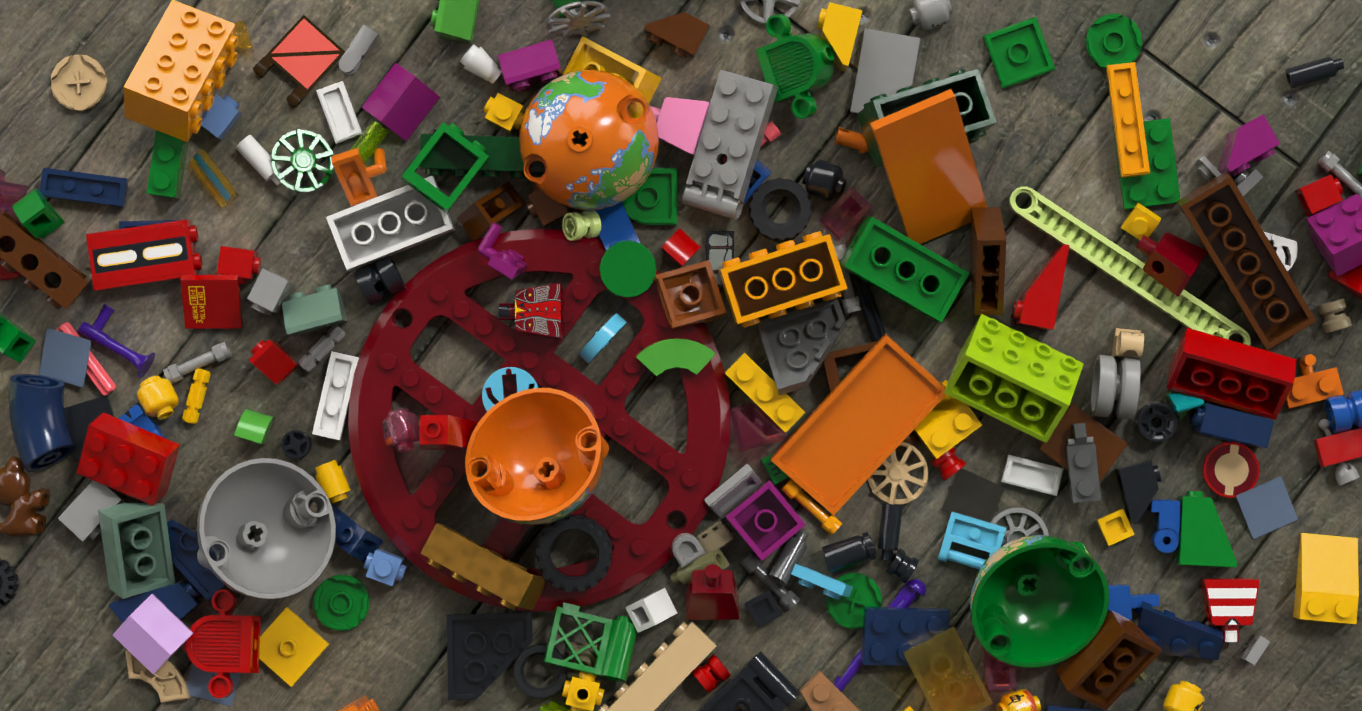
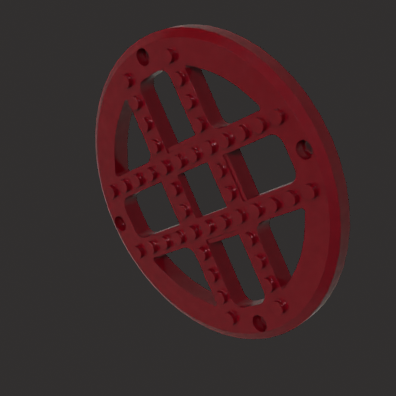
M528 229L500 233L491 247L498 252L512 249L524 257L522 261L528 264L523 273L548 272L573 275L572 281L563 291V339H553L530 334L523 335L515 332L466 295V291L506 276L489 266L490 260L478 252V247L483 238H480L442 255L420 270L405 284L406 288L392 298L373 325L359 356L349 398L348 427L355 472L363 495L375 519L389 539L407 559L425 574L455 592L489 605L508 608L499 603L501 599L499 596L492 593L489 597L475 590L477 584L470 580L463 583L450 576L453 571L446 567L439 570L427 563L428 557L421 554L437 523L436 515L438 510L466 474L465 457L467 450H446L417 491L411 494L401 471L395 447H388L385 443V439L389 437L394 441L393 435L389 431L386 432L388 435L386 437L382 428V421L387 423V427L393 433V400L396 386L407 392L436 415H451L477 421L478 424L487 413L483 404L482 393L472 405L420 367L412 358V347L429 323L439 316L450 318L506 360L500 369L506 367L520 368L528 372L543 388L561 390L576 397L592 413L603 438L607 434L667 479L669 484L667 496L653 515L641 524L629 521L592 493L586 502L573 512L572 515L579 514L594 519L606 530L608 537H610L614 549L612 550L611 565L606 576L596 586L582 592H566L564 589L555 588L548 581L533 610L517 606L515 610L552 611L557 606L562 607L563 602L577 606L593 604L618 595L639 584L659 570L674 556L671 549L674 538L682 533L693 534L706 515L709 506L704 499L719 487L730 441L731 414L724 368L716 345L703 322L671 329L666 319L654 278V282L648 290L640 295L633 297L620 296L641 312L644 324L601 385L598 386L557 356L555 352L595 297L601 292L610 291L600 277L599 265L606 251L602 240L583 236L580 240L570 241L565 237L563 230ZM657 270L655 275L661 274V272ZM402 311L409 312L412 317L411 324L405 328L398 326L396 322L397 315ZM665 339H689L705 345L716 353L698 374L685 368H679L685 388L688 409L686 451L683 454L633 419L625 409L627 396L648 369L635 356L649 345ZM511 369L507 370V375H503L504 398L517 393L516 374H512ZM486 388L489 399L494 405L497 404L499 401L493 396L491 388ZM679 512L684 516L685 522L681 528L675 529L669 525L668 518L672 513ZM502 518L480 547L484 546L503 556L502 559L507 560L533 524H519ZM598 556L580 563L556 568L567 576L578 577L587 574L595 566ZM525 567L527 568L526 572L542 576L539 568Z

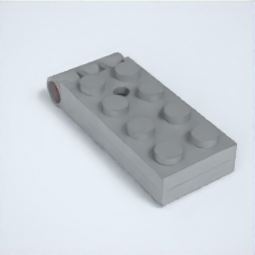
M720 70L686 181L688 185L683 194L684 205L734 220L739 218L778 91L777 86ZM726 155L727 162L722 165L721 158Z

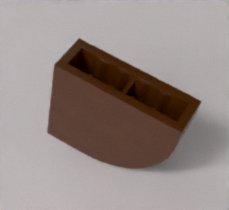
M974 207L971 210L970 271L974 315H1003L1006 235L1000 207Z

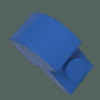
M1108 585V612L1112 610L1132 620L1131 608H1135V613H1140L1142 601L1151 604L1152 607L1160 606L1159 595L1156 593L1130 595V585Z

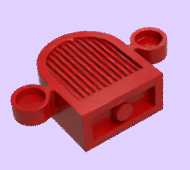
M221 589L215 592L212 597V605L220 614L208 615L197 620L190 628L193 634L182 645L183 651L187 652L190 661L197 668L217 673V676H214L208 685L210 694L215 698H227L232 694L234 684L230 678V673H259L261 617L232 615L237 605V597L232 591Z

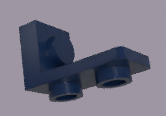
M330 503L336 525L335 543L349 555L365 563L369 552L374 554L375 550L383 543V540L362 528L337 506Z

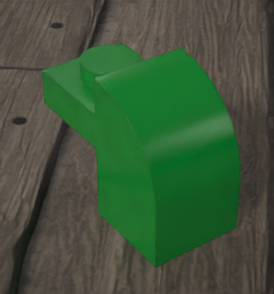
M37 188L12 205L22 225L36 239L39 236L42 239L65 223L62 216L50 205Z
M0 313V352L21 363L37 340Z

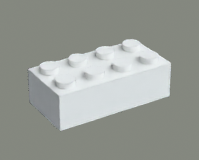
M433 176L424 178L439 190ZM409 185L326 217L346 270L350 272L455 231L449 213L443 212Z

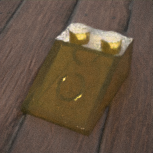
M954 626L903 652L931 711H979L993 704Z

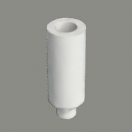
M248 135L237 145L236 149L266 181L271 179L277 186L281 183L272 170L271 156L252 135ZM276 162V166L279 172L282 167Z

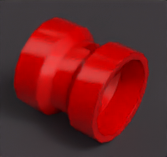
M714 653L707 658L706 664L697 666L692 671L708 693L716 688L718 682L725 681L731 676Z

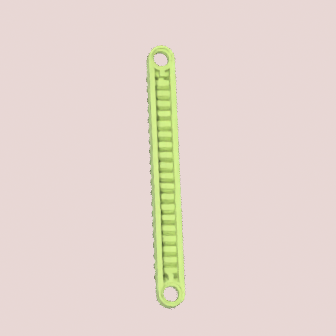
M1019 187L1011 193L1009 206L1015 214L1046 233L1050 238L1055 239L1058 243L1070 245V251H1073L1076 255L1082 257L1085 261L1091 263L1097 269L1130 289L1133 293L1141 296L1142 299L1150 302L1187 328L1229 339L1232 334L1237 333L1243 338V344L1251 345V338L1243 328L1186 290H1183L1179 297L1143 271L1145 263L1032 188ZM1026 193L1030 196L1031 205L1027 209H1021L1016 205L1018 194Z

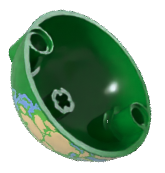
M1047 535L1022 537L997 549L978 571L970 597L972 625L981 645L1000 661L1019 667L1053 665L1077 654L1096 636L1108 612L1109 587L1103 571L1091 557L1083 543L1069 542Z

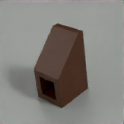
M683 12L647 23L644 27V32L648 34L647 39L659 46H662L664 42L673 47L671 52L687 59L688 56L695 57L710 29V25Z

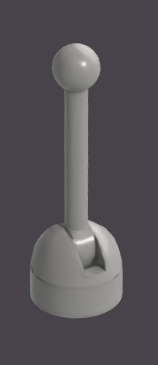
M1327 419L1320 420L1319 428L1324 430L1326 436L1332 435L1329 429L1330 422ZM1345 462L1338 463L1339 465L1335 470V478L1339 486L1360 478L1354 465Z

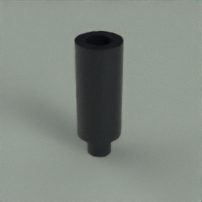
M1329 56L1286 69V78L1290 88H1296L1336 76V71L1344 69V62L1342 58L1332 60Z
M882 503L877 547L882 549L881 560L892 561L893 550L898 551L902 505Z

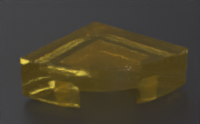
M245 21L235 22V36L238 37L236 48H253Z

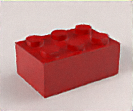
M103 412L89 424L77 474L154 506L168 492L180 444Z

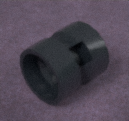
M390 256L376 262L373 269L366 267L354 273L357 283L370 306L384 300L385 294L394 295L406 288Z

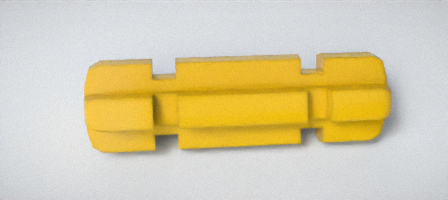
M200 368L195 370L193 376L195 381L194 384L191 383L186 401L188 407L184 409L182 416L184 422L191 424L198 422L200 415L198 410L202 408L207 390L205 385L209 383L211 373L207 370Z

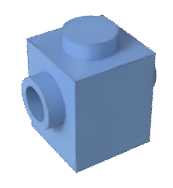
M379 548L375 550L374 554L369 552L364 564V569L368 570L366 577L394 586L396 581L401 582L407 568V566L403 565L405 558Z

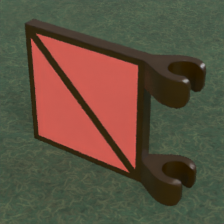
M303 15L267 55L253 67V70L259 78H263L275 64L298 85L287 97L288 104L293 108H297L307 94L341 59L345 51Z

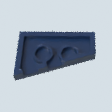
M171 519L167 522L172 563L209 601L215 592L221 590L226 585L210 569L203 567L198 562L199 543L197 532ZM210 548L209 555L211 559L217 561L215 552Z
M1142 601L1137 627L1161 648L1162 652L1159 655L1219 660L1223 642L1222 631L1194 620L1187 622L1175 617L1173 612L1168 610L1161 612L1153 609L1151 604Z

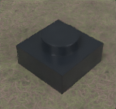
M769 589L744 603L758 628L783 615Z

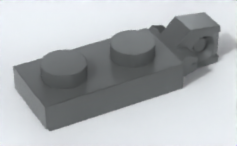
M1085 423L1072 424L1073 439H1067L1066 446L1071 502L1101 500L1096 446L1093 437H1087Z

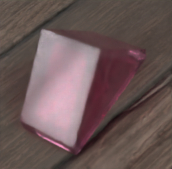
M851 187L820 221L840 240L872 206Z
M754 403L731 408L730 415L740 451L786 440L787 434Z

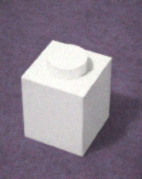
M665 588L625 607L638 633L677 614Z

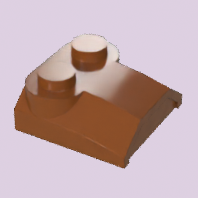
M710 260L655 275L658 294L671 329L701 322L710 323L726 315L727 312Z

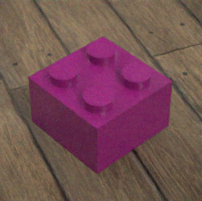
M1358 194L1306 218L1312 242L1337 276L1362 265V199Z
M770 480L725 516L762 561L806 525Z

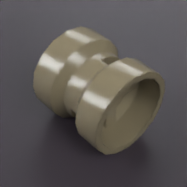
M1344 298L1316 306L1319 315L1324 320L1322 324L1324 333L1352 326L1350 317L1346 316L1345 313L1346 303Z

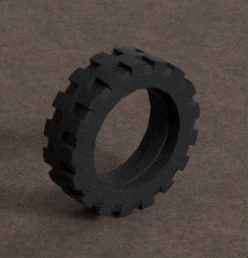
M579 514L568 515L563 519L552 522L543 530L536 548L537 566L546 581L548 580L552 583V586L555 588L564 589L566 592L585 591L590 587L596 586L606 576L612 560L610 537H608L606 530L594 519ZM568 530H581L589 534L598 548V560L595 566L587 574L578 577L567 576L561 573L553 565L550 556L551 546L555 538Z

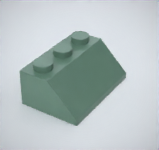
M121 503L98 510L110 590L124 599L175 584L165 505L163 503H156L154 506L148 503Z

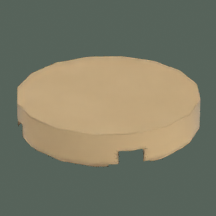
M71 55L62 59L55 66L51 74V89L54 97L63 106L71 110L85 111L94 108L103 100L107 92L108 78L105 69L95 59L87 55Z

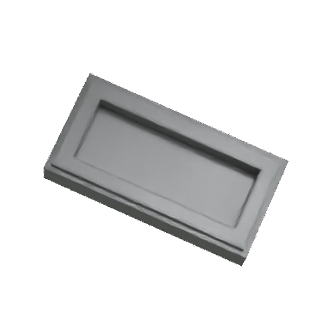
M746 464L706 497L704 501L718 517H721L759 486L762 481L752 468Z

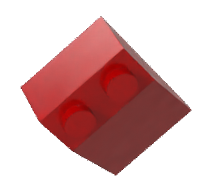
M1063 244L1057 247L1021 294L1019 300L1013 302L1011 318L1015 319L1014 325L1044 331L1054 330L1070 245Z

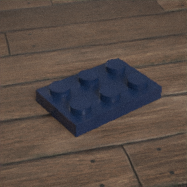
M864 607L861 663L863 665L946 666L950 611L945 608Z

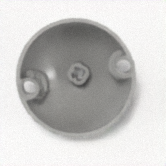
M259 458L239 463L224 472L213 483L201 503L197 518L198 562L203 567L210 569L223 584L242 595L253 598L275 599L298 593L311 585L321 575L332 555L336 525L330 501L322 487L311 475L290 462L279 459ZM309 500H313L317 504L316 513L309 509ZM252 531L255 537L250 540L247 534ZM210 548L215 552L217 561L211 559L209 555Z

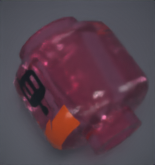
M407 408L387 413V417L381 424L386 445L391 448H397V452L414 449V444L420 440V425L417 415L409 412Z

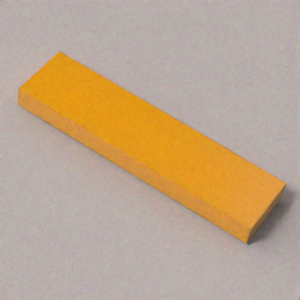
M1131 62L1107 65L1106 71L1121 178L1149 175L1150 168L1136 64Z

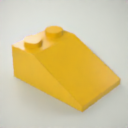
M583 36L563 73L564 75L579 70H597L614 74L631 83L645 97L648 103H650L662 80L660 76ZM639 102L633 103L629 108V114L632 118H639L643 113V107Z
M1300 533L1293 617L1303 620L1356 624L1359 600L1358 538Z

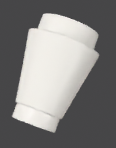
M474 44L459 61L464 65V69L489 81L491 84L502 73V70L498 68L497 64L481 46L478 48Z

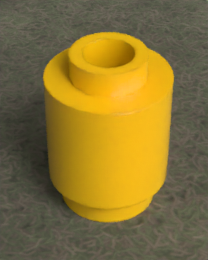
M336 460L315 468L317 473L315 475L316 481L332 504L348 498L346 492L351 491L342 466H338Z

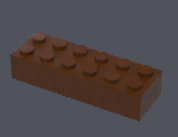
M1228 173L1221 174L1176 201L1260 343L1266 350L1316 322L1305 300Z

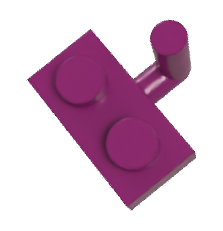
M493 222L480 243L478 252L490 260L489 266L510 279H514L523 274L528 264L522 261L524 258L522 255L512 249L498 252L491 248L503 229L502 226Z

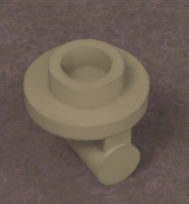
M570 642L575 652L588 645V643ZM590 647L578 654L583 665L589 667L595 665L596 656ZM574 658L569 660V662L576 663Z

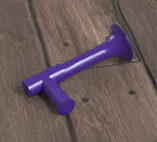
M104 304L94 324L90 325L84 321L79 327L78 332L131 362L139 372L138 378H142L151 367L155 353L153 352L150 355L136 353L102 332L110 316L115 312L114 309Z

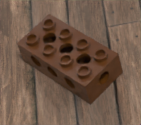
M0 209V258H2L0 264L13 274L16 271L21 273L25 277L23 282L34 291L40 288L48 295L46 300L55 308L60 309L64 307L67 309L91 279L41 239H36L7 212ZM4 236H10L15 240L14 250H8L4 247ZM27 254H33L37 257L38 266L36 268L29 267L26 264L25 257ZM49 272H56L60 275V285L55 286L48 281Z

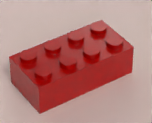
M1186 328L1170 363L1166 389L1276 420L1294 385L1297 359Z

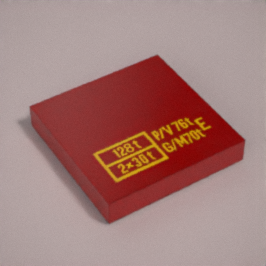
M181 275L180 282L185 329L242 328L239 275Z

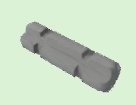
M333 325L327 331L328 334L326 336L323 335L309 350V354H305L299 360V365L306 372H311L317 366L316 362L321 361L336 346L335 343L340 342L345 336V332L338 325Z

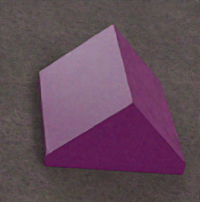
M395 63L361 108L407 142L441 97L413 74Z

